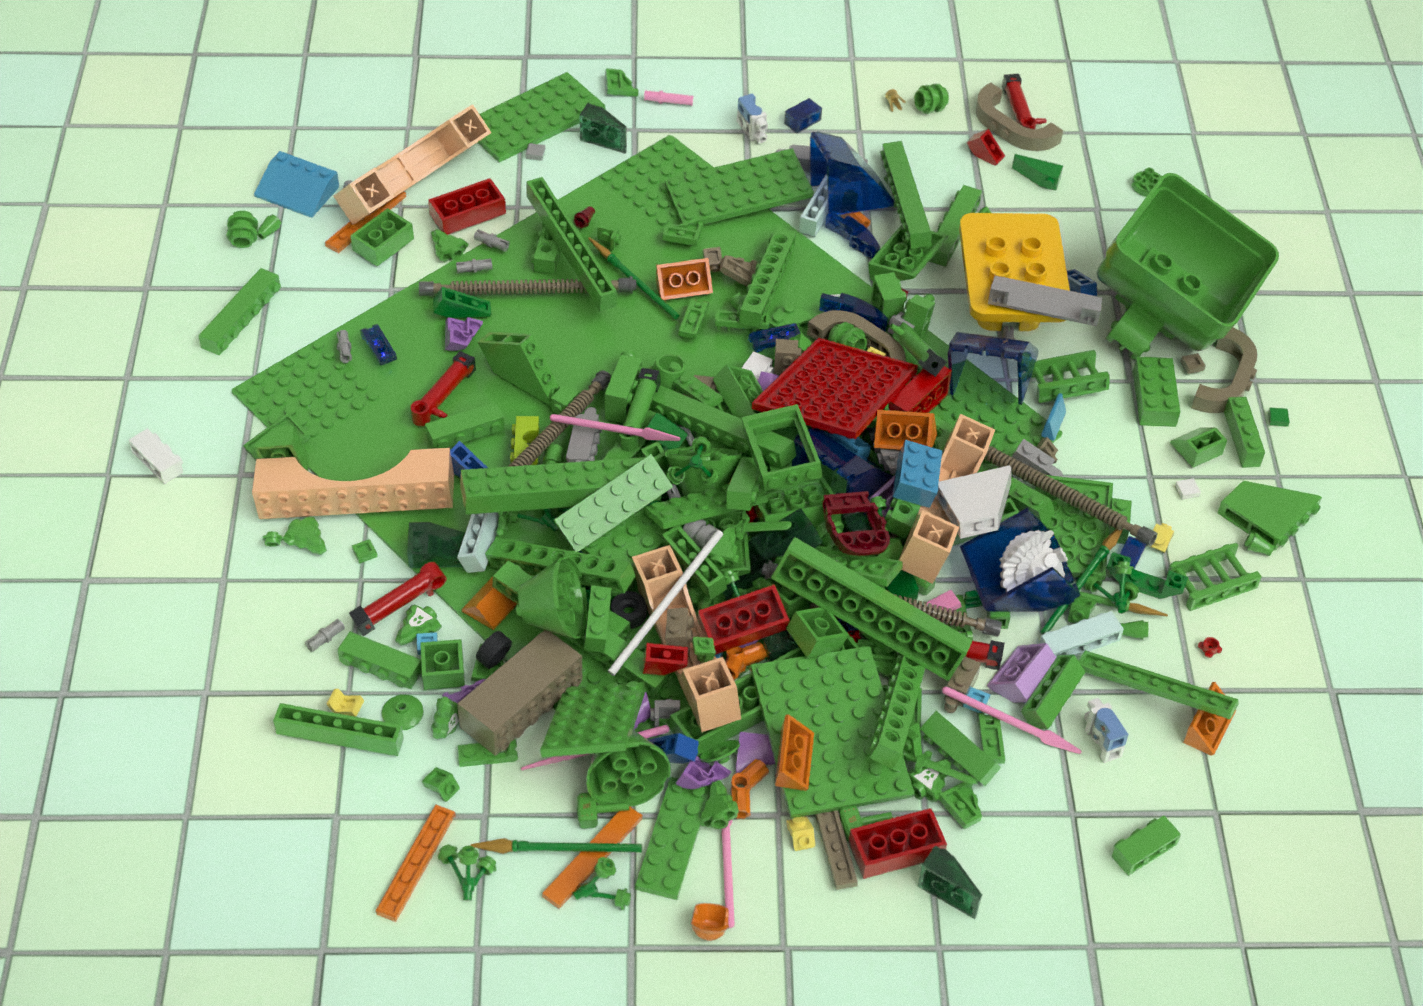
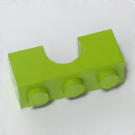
M516 416V424H512V435H515V438H511V449H514V452L510 454L511 463L539 435V416ZM538 458L531 465H538Z

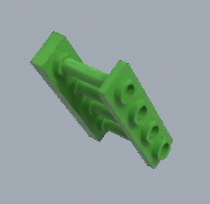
M1095 350L1027 362L1025 367L1026 378L1035 377L1038 382L1037 400L1039 403L1056 400L1059 393L1063 395L1064 399L1109 390L1110 383L1108 371L1098 373L1095 368ZM1087 367L1090 375L1081 376L1077 369ZM1070 371L1073 378L1063 379L1060 372ZM1052 374L1056 381L1046 383L1043 376Z
M1237 543L1226 544L1221 548L1208 550L1197 556L1192 555L1188 559L1175 561L1169 565L1166 576H1168L1169 571L1187 576L1185 573L1195 571L1206 587L1202 590H1196L1188 578L1185 588L1190 594L1186 604L1189 611L1258 588L1262 576L1258 571L1253 573L1245 571L1235 556L1239 547ZM1228 559L1240 577L1230 579L1219 562ZM1212 565L1223 583L1213 584L1203 570V567Z

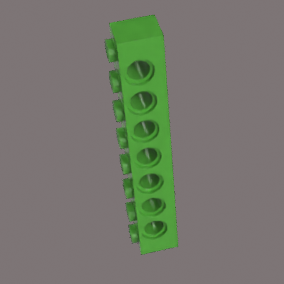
M776 227L774 234L771 233L769 243L765 246V254L762 253L760 264H757L756 274L752 275L751 284H748L747 295L744 294L742 305L738 307L737 316H740L739 324L761 327L795 247L796 231Z
M935 417L937 436L932 448L942 450L943 452L953 425ZM893 498L889 506L892 510L889 509L884 518L887 521L885 527L888 531L906 539L913 527L921 505Z
M496 537L485 553L492 568L500 569L507 561H510L513 564L519 565L527 574L533 576L559 558L568 556L576 562L582 574V577H579L581 585L612 588L611 591L625 593L635 578L631 563L625 560L552 548L540 544L536 545L524 541L520 542L508 538Z
M900 653L895 658L896 663L891 671L892 676L888 682L889 687L884 695L886 699L880 710L882 712L877 719L879 724L873 733L876 737L873 738L869 746L872 749L870 758L891 769L895 767L902 756L925 671L923 666Z

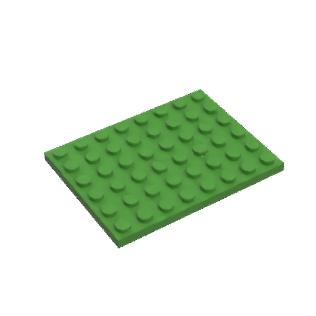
M870 646L829 652L810 658L803 656L751 665L750 670L776 767L781 729L785 715L789 714L814 732L808 790L803 791L782 787L790 819L836 811L849 806L860 807L912 798L914 796L903 754L893 769L870 758L872 749L869 746L873 738L876 737L873 733L879 724L877 719L882 712L880 709L886 699Z

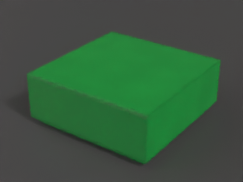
M1269 407L1270 425L1288 427L1290 423L1288 409Z

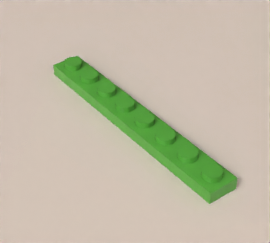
M1086 650L1079 659V663L1086 673L1227 719H1231L1239 705L1236 698Z

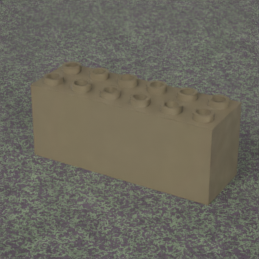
M542 631L458 703L459 727L496 756L499 752L506 750L510 742L515 738L521 737L524 731L530 725H534L545 712H549L568 687H578L582 682V655L550 631Z

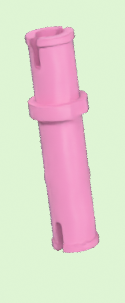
M645 90V101L693 106L694 95L664 93L661 90L660 92Z

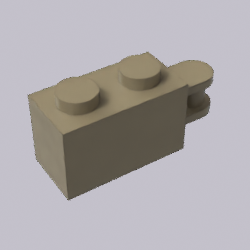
M964 657L949 680L947 687L968 695L979 676L981 663ZM945 695L944 700H946L944 709L946 712L954 713L958 706L963 707L964 703Z

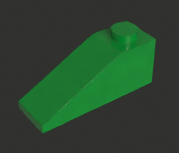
M1015 154L1012 169L1038 186L1056 191L1061 179L1063 165Z
M441 287L433 299V313L447 318L490 317L491 302Z

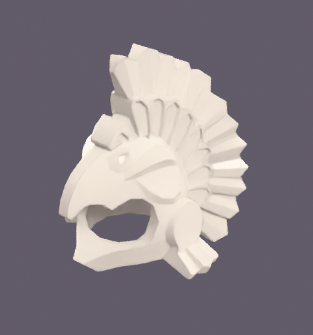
M1039 530L1029 531L1016 536L1014 540L1009 542L1005 552L1002 554L1003 557L999 559L1001 562L999 567L1003 569L1000 574L1003 580L1000 584L1002 588H1005L1006 596H1012L1016 588L1020 586L1024 590H1031L1039 596L1051 595L1052 593L1047 591L1048 583L1045 581L1048 573L1063 581L1065 573L1062 562L1068 561L1061 547L1054 550L1049 548L1051 544L1050 538L1054 534L1052 530L1047 532Z

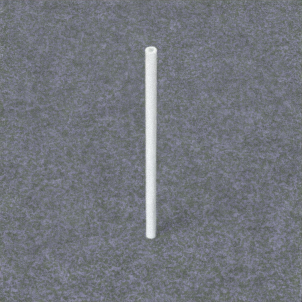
M720 530L713 534L608 670L611 675L615 676L724 535Z

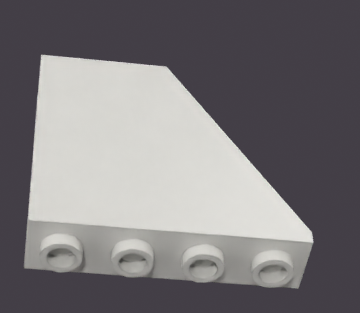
M1011 466L939 482L936 495L937 500L950 522L959 526L957 534L960 539L999 529L1011 486Z

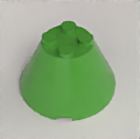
M686 447L665 450V457L670 467L679 466L683 468L690 463V459L693 456H696L693 450H687ZM711 447L707 454L700 455L705 468L713 467L719 470V480L716 484L707 486L701 478L703 471L690 468L685 471V478L678 485L682 496H687L690 493L704 492L706 489H716L729 484L740 462L742 452L737 454V450Z
M561 557L522 585L517 586L519 604L516 605V612L519 617L522 616L526 624L571 639L581 638L580 633L586 630L588 603L585 587L581 588L579 577H582V574L576 562L571 557Z
M633 730L626 751L593 753L586 776V786L592 799L600 805L629 802L630 807L641 805L662 791L664 782L667 777H670V762L662 749Z

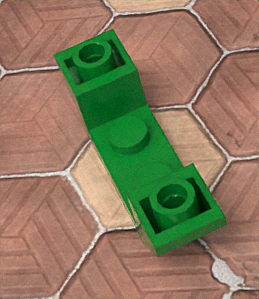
M1112 552L1107 570L1120 584L1121 574L1115 573L1114 565H1118V561L1130 562L1131 558ZM1132 569L1131 575L1125 574V583L1131 582L1138 587L1140 593L1158 599L1183 594L1188 580L1187 576L1169 571L1166 580Z

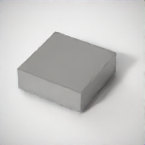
M529 143L526 159L543 160L546 150L545 145Z

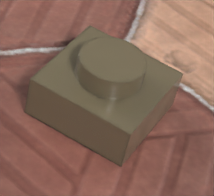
M1199 353L1182 356L1181 363L1187 374L1205 370L1206 365Z

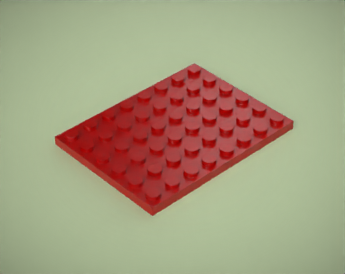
M818 338L752 402V409L762 413L798 404L806 425L828 431L832 434H839L849 439H856L876 418L877 410H883L918 372V365Z

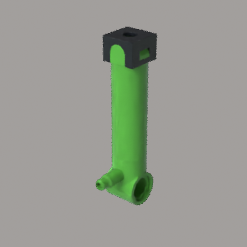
M902 322L900 326L891 324L890 329L894 332L892 337L914 356L922 368L936 377L947 362L905 322Z
M641 368L638 376L639 383L623 426L643 428L654 394L658 392L661 384L659 370ZM619 433L620 446L623 450L633 451L638 448L639 436Z

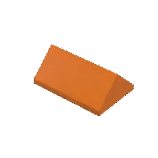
M703 258L656 265V285L659 296L663 300L713 293L709 259Z
M877 410L874 448L901 450L905 440L933 447L937 436L934 413Z
M492 577L462 608V612L494 630L517 604L492 587Z
M1216 682L1211 683L1208 690L1225 695ZM1198 709L1183 743L1210 756L1214 755L1234 714L1231 719H1227Z
M789 714L785 715L781 729L775 786L806 791L809 787L814 732Z

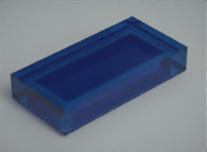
M1129 536L1120 554L1130 557V566H1133L1135 569L1147 545Z

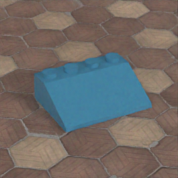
M279 151L270 161L254 193V197L313 218L340 187L338 172Z

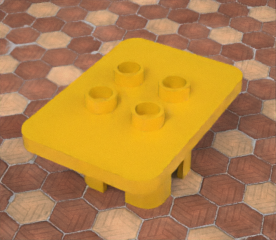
M968 213L964 215L960 220L959 233L970 315L977 320L978 325L988 331H1001L1003 322H1019V331H1033L1039 327L1040 322L1058 323L1066 321L1064 319L988 304L994 276L1070 291L1058 220L1049 214Z

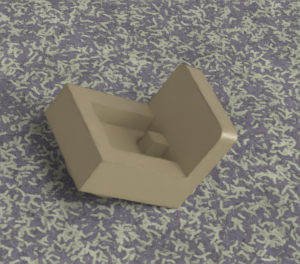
M720 247L703 249V258L709 259L710 271L718 272L722 261Z
M1048 437L1042 438L1037 448L1055 459L1053 464L1056 463L1058 459L1055 455L1058 449Z

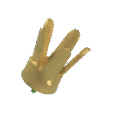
M895 89L888 90L885 97L889 101L891 111H894L893 103L902 111V106L898 99L903 103H906V101L898 95Z

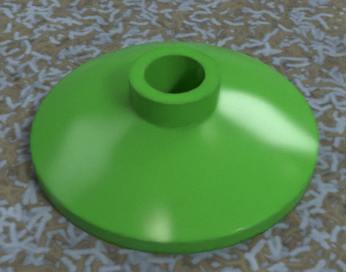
M404 694L390 698L382 709L383 721L402 725V730H408L418 725L424 714L422 703L416 697Z
M738 740L725 741L702 753L700 759L702 762L718 761L719 764L726 763L730 760L729 756L740 747V743Z

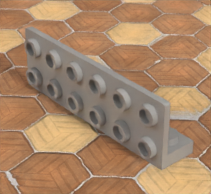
M994 276L988 304L1097 326L1102 307V298Z

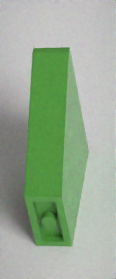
M489 332L477 342L493 373L551 406V397L560 387L532 334Z
M1242 481L1221 501L1218 514L1248 534L1250 532L1259 534L1275 546L1273 550L1275 551L1279 546L1283 547L1287 543L1288 537L1294 536L1301 525L1305 526L1312 514L1316 515L1321 508L1319 504L1322 497L1315 494Z

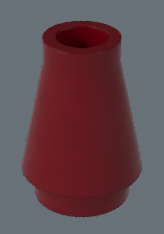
M588 206L576 213L574 224L578 228L588 227L595 214V209L592 206Z

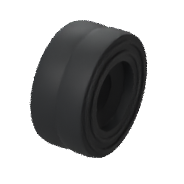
M626 591L616 595L611 602V611L629 621L630 629L637 628L644 623L647 617V605L645 599L639 593ZM626 607L634 609L632 613H625L623 610Z
M501 631L494 632L480 646L476 659L488 669L495 667L509 652L512 646L511 639Z

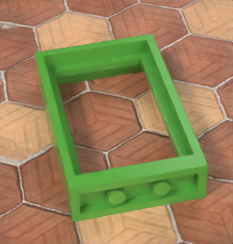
M798 404L741 417L743 432L764 491L822 478L821 462ZM795 425L810 463L768 472L754 434Z

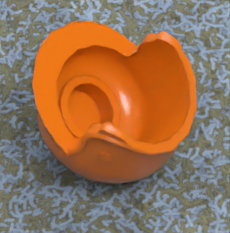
M696 904L691 922L693 931L703 940L712 941L719 939L729 927V910L727 907L719 904Z

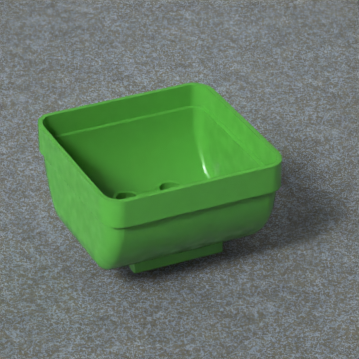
M1175 173L1164 174L1109 245L1105 258L1097 268V278L1117 293L1114 298L1126 307V311L1121 318L1111 323L1112 330L1105 339L1110 343L1115 339L1122 344L1119 348L1121 351L1125 347L1132 352L1130 358L1134 361L1143 352L1150 351V343L1158 332H1161L1171 340L1174 337L1178 338L1195 351H1203L1209 348L1217 339L1226 336L1239 321L1278 262L1279 252L1277 248L1181 176Z

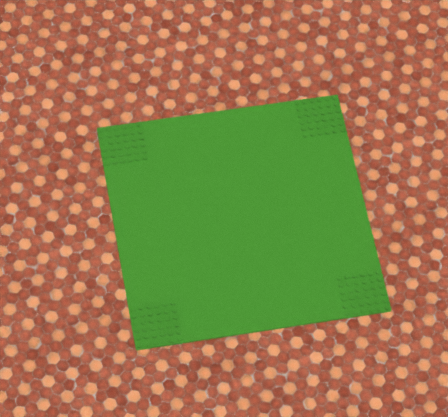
M672 135L666 136L558 199L560 205L569 214L573 225L610 281L628 277L617 267L608 263L607 259L601 255L588 238L593 239L608 249L611 254H615L622 264L658 296L656 265L703 259L702 250L720 247L722 258L728 255L734 258H744L745 262L755 260L757 264H760L762 253L765 254V246L769 243L771 233L774 234L776 227L796 231L795 247L767 313H770L771 316L787 301L814 317L827 311H847L863 317L892 336V334L887 332L890 325L881 326L871 303L872 287L770 209L704 224L696 246L662 240L666 225L681 224L665 186V179L714 168ZM588 206H592L595 209V214L588 227L578 228L574 224L575 214ZM537 212L496 235V237L510 242L507 251L504 252L496 247H488L485 243L480 244L234 387L232 394L266 427H269L289 412L311 436L303 445L309 455L308 468L316 476L334 481H357L375 477L392 469L411 450L433 449L426 436L425 426H417L412 422L411 404L420 400L453 364L452 359L459 351L475 357L476 371L469 378L465 377L437 409L442 410L448 417L493 402L497 403L504 416L505 430L463 443L488 468L508 467L511 464L510 454L514 452V449H511V438H515V435H512V424H516V416H539V434L552 422L550 416L556 413L551 410V406L493 373L477 343L489 332L532 334L559 387L564 384L578 391L579 394L582 390H589V386L592 384L591 381L600 370L610 373L612 377L619 357L624 351L634 352L637 358L642 359V367L649 369L650 365L653 367L654 362L661 355H680L686 361L684 374L689 372L693 376L715 377L725 364L742 368L753 351L772 359L774 348L776 347V339L789 340L791 337L802 333L812 343L816 340L807 335L808 322L800 324V328L790 329L780 334L771 328L766 329V333H763V329H756V333H754L753 328L739 329L731 327L730 331H727V327H721L720 331H718L717 326H715L716 310L737 311L731 306L730 300L737 293L747 295V287L720 271H710L713 293L664 300L680 314L676 320L637 285L636 290H633V294L617 291L616 307L604 311H599L588 292L585 293V289H583V293H580V289H578V293L575 290L574 293H571V290H569V293H566V290H564V293H562V290H560V293H557V290L553 293L551 290V294H548V290H546V294L543 293V290L542 294H539V290H537V294H534V290L532 294H530V290H528V294H525V290H523V294L520 291L519 294H516V291H514V294H511V291L510 294H507V291H505V294H502V291L498 294L496 291V294L493 295V291H491V295H489L487 291V295H484V291H482V295H479L478 291V294L475 295L473 291L471 296L491 302V316L469 317L481 320L483 324L468 346L457 351L445 350V321L447 317L433 313V299L437 294L420 296L419 282L427 281L441 283V285H451V281H454L455 285L456 281H459V284L460 281H463L464 284L465 281H468V284H470V281H473V284L474 281H477V284H479L481 280L482 284L484 280H486L487 284L488 280H491V284H493V280L496 281V284L497 280H500V284H502V280H505V284L506 280H509V284H511V280H514V283H516V280L519 283L520 280H523V283H525V280H528V283L529 280H532V283H534V280H537V283H539V279H541V283H543V279H546V283H548V279H550L551 283L552 279H555V283H557V279H560V283L561 279H564V283H566V279H569V282H571V279H573V282H575V279H578V282H580L562 251L555 274L534 271L531 256L532 253L536 252L535 243L539 241V230L543 229L542 220ZM599 223L619 227L621 242L619 245H616L615 250H611V242L597 240V226ZM491 258L492 270L477 271V273H457L456 262ZM844 294L845 306L838 305L842 304L841 297H831L830 295ZM691 299H696L697 302L702 303L703 301L709 302L708 311L705 314L696 340L679 336V329ZM454 318V319H458V320L465 321L467 318ZM340 330L348 332L349 342H351L352 360H349L348 363L341 362L340 351L337 350V332L340 333ZM928 330L921 338L947 362L945 367L952 370L948 395L929 413H934L935 417L952 424L953 427L959 415L962 414L995 429L989 446L1004 452L1010 457L1023 439L1037 447L1041 439L1045 438L1041 435L1047 421L1044 417ZM670 363L671 368L681 370V366L678 363ZM607 387L603 391L600 390L597 394H594L593 401L581 413L584 414L587 408L594 407L599 415V422L624 425L621 422L605 419V392ZM678 389L674 390V391H676V392H678V393L684 395V393L681 392L680 390H678ZM433 414L430 416V422L442 419ZM569 425L551 443L558 444L564 449L562 463H567L566 454L574 425ZM807 427L815 450L825 440L844 450L843 476L840 481H836L830 487L834 494L868 491L869 498L895 475L884 471L882 465L873 460L872 457L869 456L867 458L857 453L829 432ZM1059 429L1055 440L1050 441L1054 443L1056 440L1062 437V431ZM602 430V433H600V444H597L598 452L597 456H595V461L604 459L607 451L615 446L619 433ZM686 438L679 448L690 447ZM545 451L538 457V465L543 463ZM807 460V461L803 462L802 464H806V463H810V462H809V460ZM983 460L977 473L992 470L994 467H1000ZM454 474L453 508L356 513L416 574L420 572V569L425 564L435 562L447 580L441 588L433 591L484 641L496 631H501L511 639L512 646L503 658L505 662L544 631L543 629L526 624L522 616L519 617L517 615L516 606L494 630L462 612V608L499 569L492 568L489 562H487L485 571L467 573L457 558L472 515L465 514L460 477ZM676 485L680 496L683 497L678 485ZM542 509L522 510L520 514L541 518L545 511ZM866 513L841 514V522L844 525L842 532L861 531L859 525L861 520H864L867 516ZM519 518L517 523H509V519H507L508 532H504L503 536L496 534V537L508 538L510 540L573 551L559 529L554 532L545 524L542 525L538 522ZM808 530L800 531V533L806 534V535H808V536L814 538V537H813V535H814V534H813L814 530H813V531H808ZM761 531L748 532L750 573L739 576L740 580L735 582L737 589H748L753 586L752 582L760 577L764 579L765 575L761 574L763 564L768 563L771 559L763 548L765 535ZM690 579L686 583L687 589L693 588L691 587ZM637 582L632 589H629L628 591L639 593ZM730 584L726 585L727 590L713 598L715 605L732 599L734 591ZM693 606L695 614L698 619V606ZM626 607L623 611L625 613H632L634 609ZM647 611V617H646L644 623H645V622L648 620V618L650 617L648 611ZM644 623L637 628L630 629V634L625 641L630 642ZM654 625L636 647L642 653H645L647 643L662 644ZM787 630L761 638L756 643L760 642L763 644L768 656L793 637ZM553 633L582 655V682L578 688L589 685L603 686L610 683L626 684L629 682L617 673L615 676L611 675L608 672L609 667L564 636ZM724 651L722 656L724 661L727 658L726 651ZM751 665L746 666V670L741 672L738 678L750 670ZM675 672L669 673L668 682L654 698L647 695L650 709H655V700L666 699L680 700V710L689 706ZM558 701L557 703H555L554 706H553V709H554L555 711H556V708H557V706H558L559 701ZM650 717L645 722H641L634 731L641 732L655 728V721H651ZM659 719V726L667 725L670 728V719ZM661 735L654 736V737H651V738H647V740H648V739H652V738L660 737Z

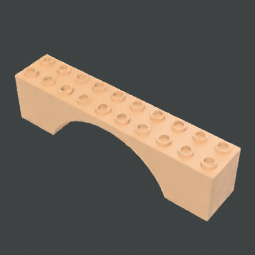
M472 104L397 155L347 185L333 197L354 225L492 132Z
M960 414L942 452L939 482L977 473L986 456L995 429ZM935 497L930 508L920 507L898 560L903 561L902 570L932 584L950 554L959 526L950 522L937 497Z
M450 448L411 450L392 469L375 477L357 481H334L318 477L304 469L295 457L256 459L252 495L259 519L453 508L454 471Z
M670 545L632 557L638 591L645 599L650 616L683 574ZM685 584L654 624L662 645H667L665 634L668 609L688 608L689 615L693 616L694 628H691L693 637H705ZM691 642L687 667L675 671V674L701 732L740 720L741 712L737 686L724 658H716L714 656L713 660L700 664V661L697 660V655L694 654Z

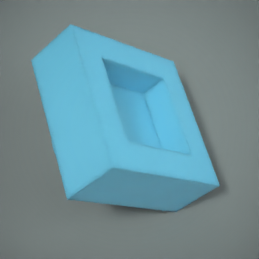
M437 633L417 634V655H421L420 642L438 641Z
M971 687L967 695L986 705L990 699V694ZM963 704V707L967 709H970L977 713H983L982 711L977 710L969 705Z

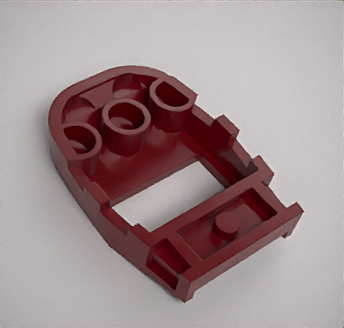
M868 491L823 495L822 507L826 529L837 548L845 554L854 556L881 554L885 552L890 543L889 532L885 529L886 521L877 512L878 507L876 504L870 503L867 499L869 496ZM866 512L872 530L837 533L831 515Z

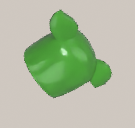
M665 354L659 356L654 362L653 367L650 365L649 369L659 370L660 385L674 391L677 388L674 386L673 381L684 375L686 361L680 355ZM670 363H678L681 366V370L671 368Z

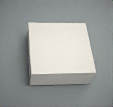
M1194 478L1176 481L1175 487L1182 500L1200 497L1201 491Z

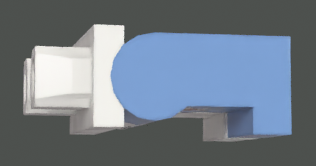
M752 93L738 98L737 123L749 136L750 141L756 140L760 144L767 141V114L762 112V109L755 104L756 97Z
M1099 698L1088 701L1087 707L1090 711H1087L1084 715V719L1087 722L1085 731L1088 735L1091 734L1092 740L1100 746L1101 760L1103 763H1107L1121 758L1129 734L1111 710L1110 703L1103 704Z

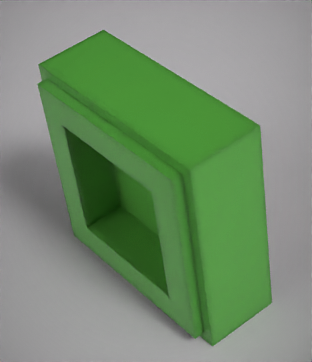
M370 539L352 545V550L359 564L378 557L377 551Z

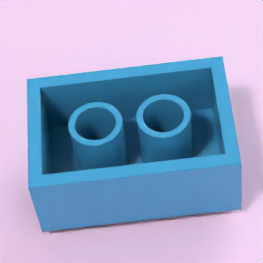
M905 440L898 454L892 497L930 508L938 492L942 450Z

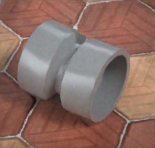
M703 519L686 523L683 527V530L700 549H703L718 530L711 524L706 526V522Z

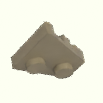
M725 255L722 258L719 271L748 287V284H751L752 275L755 274L757 261L745 262L744 258H734L733 256Z

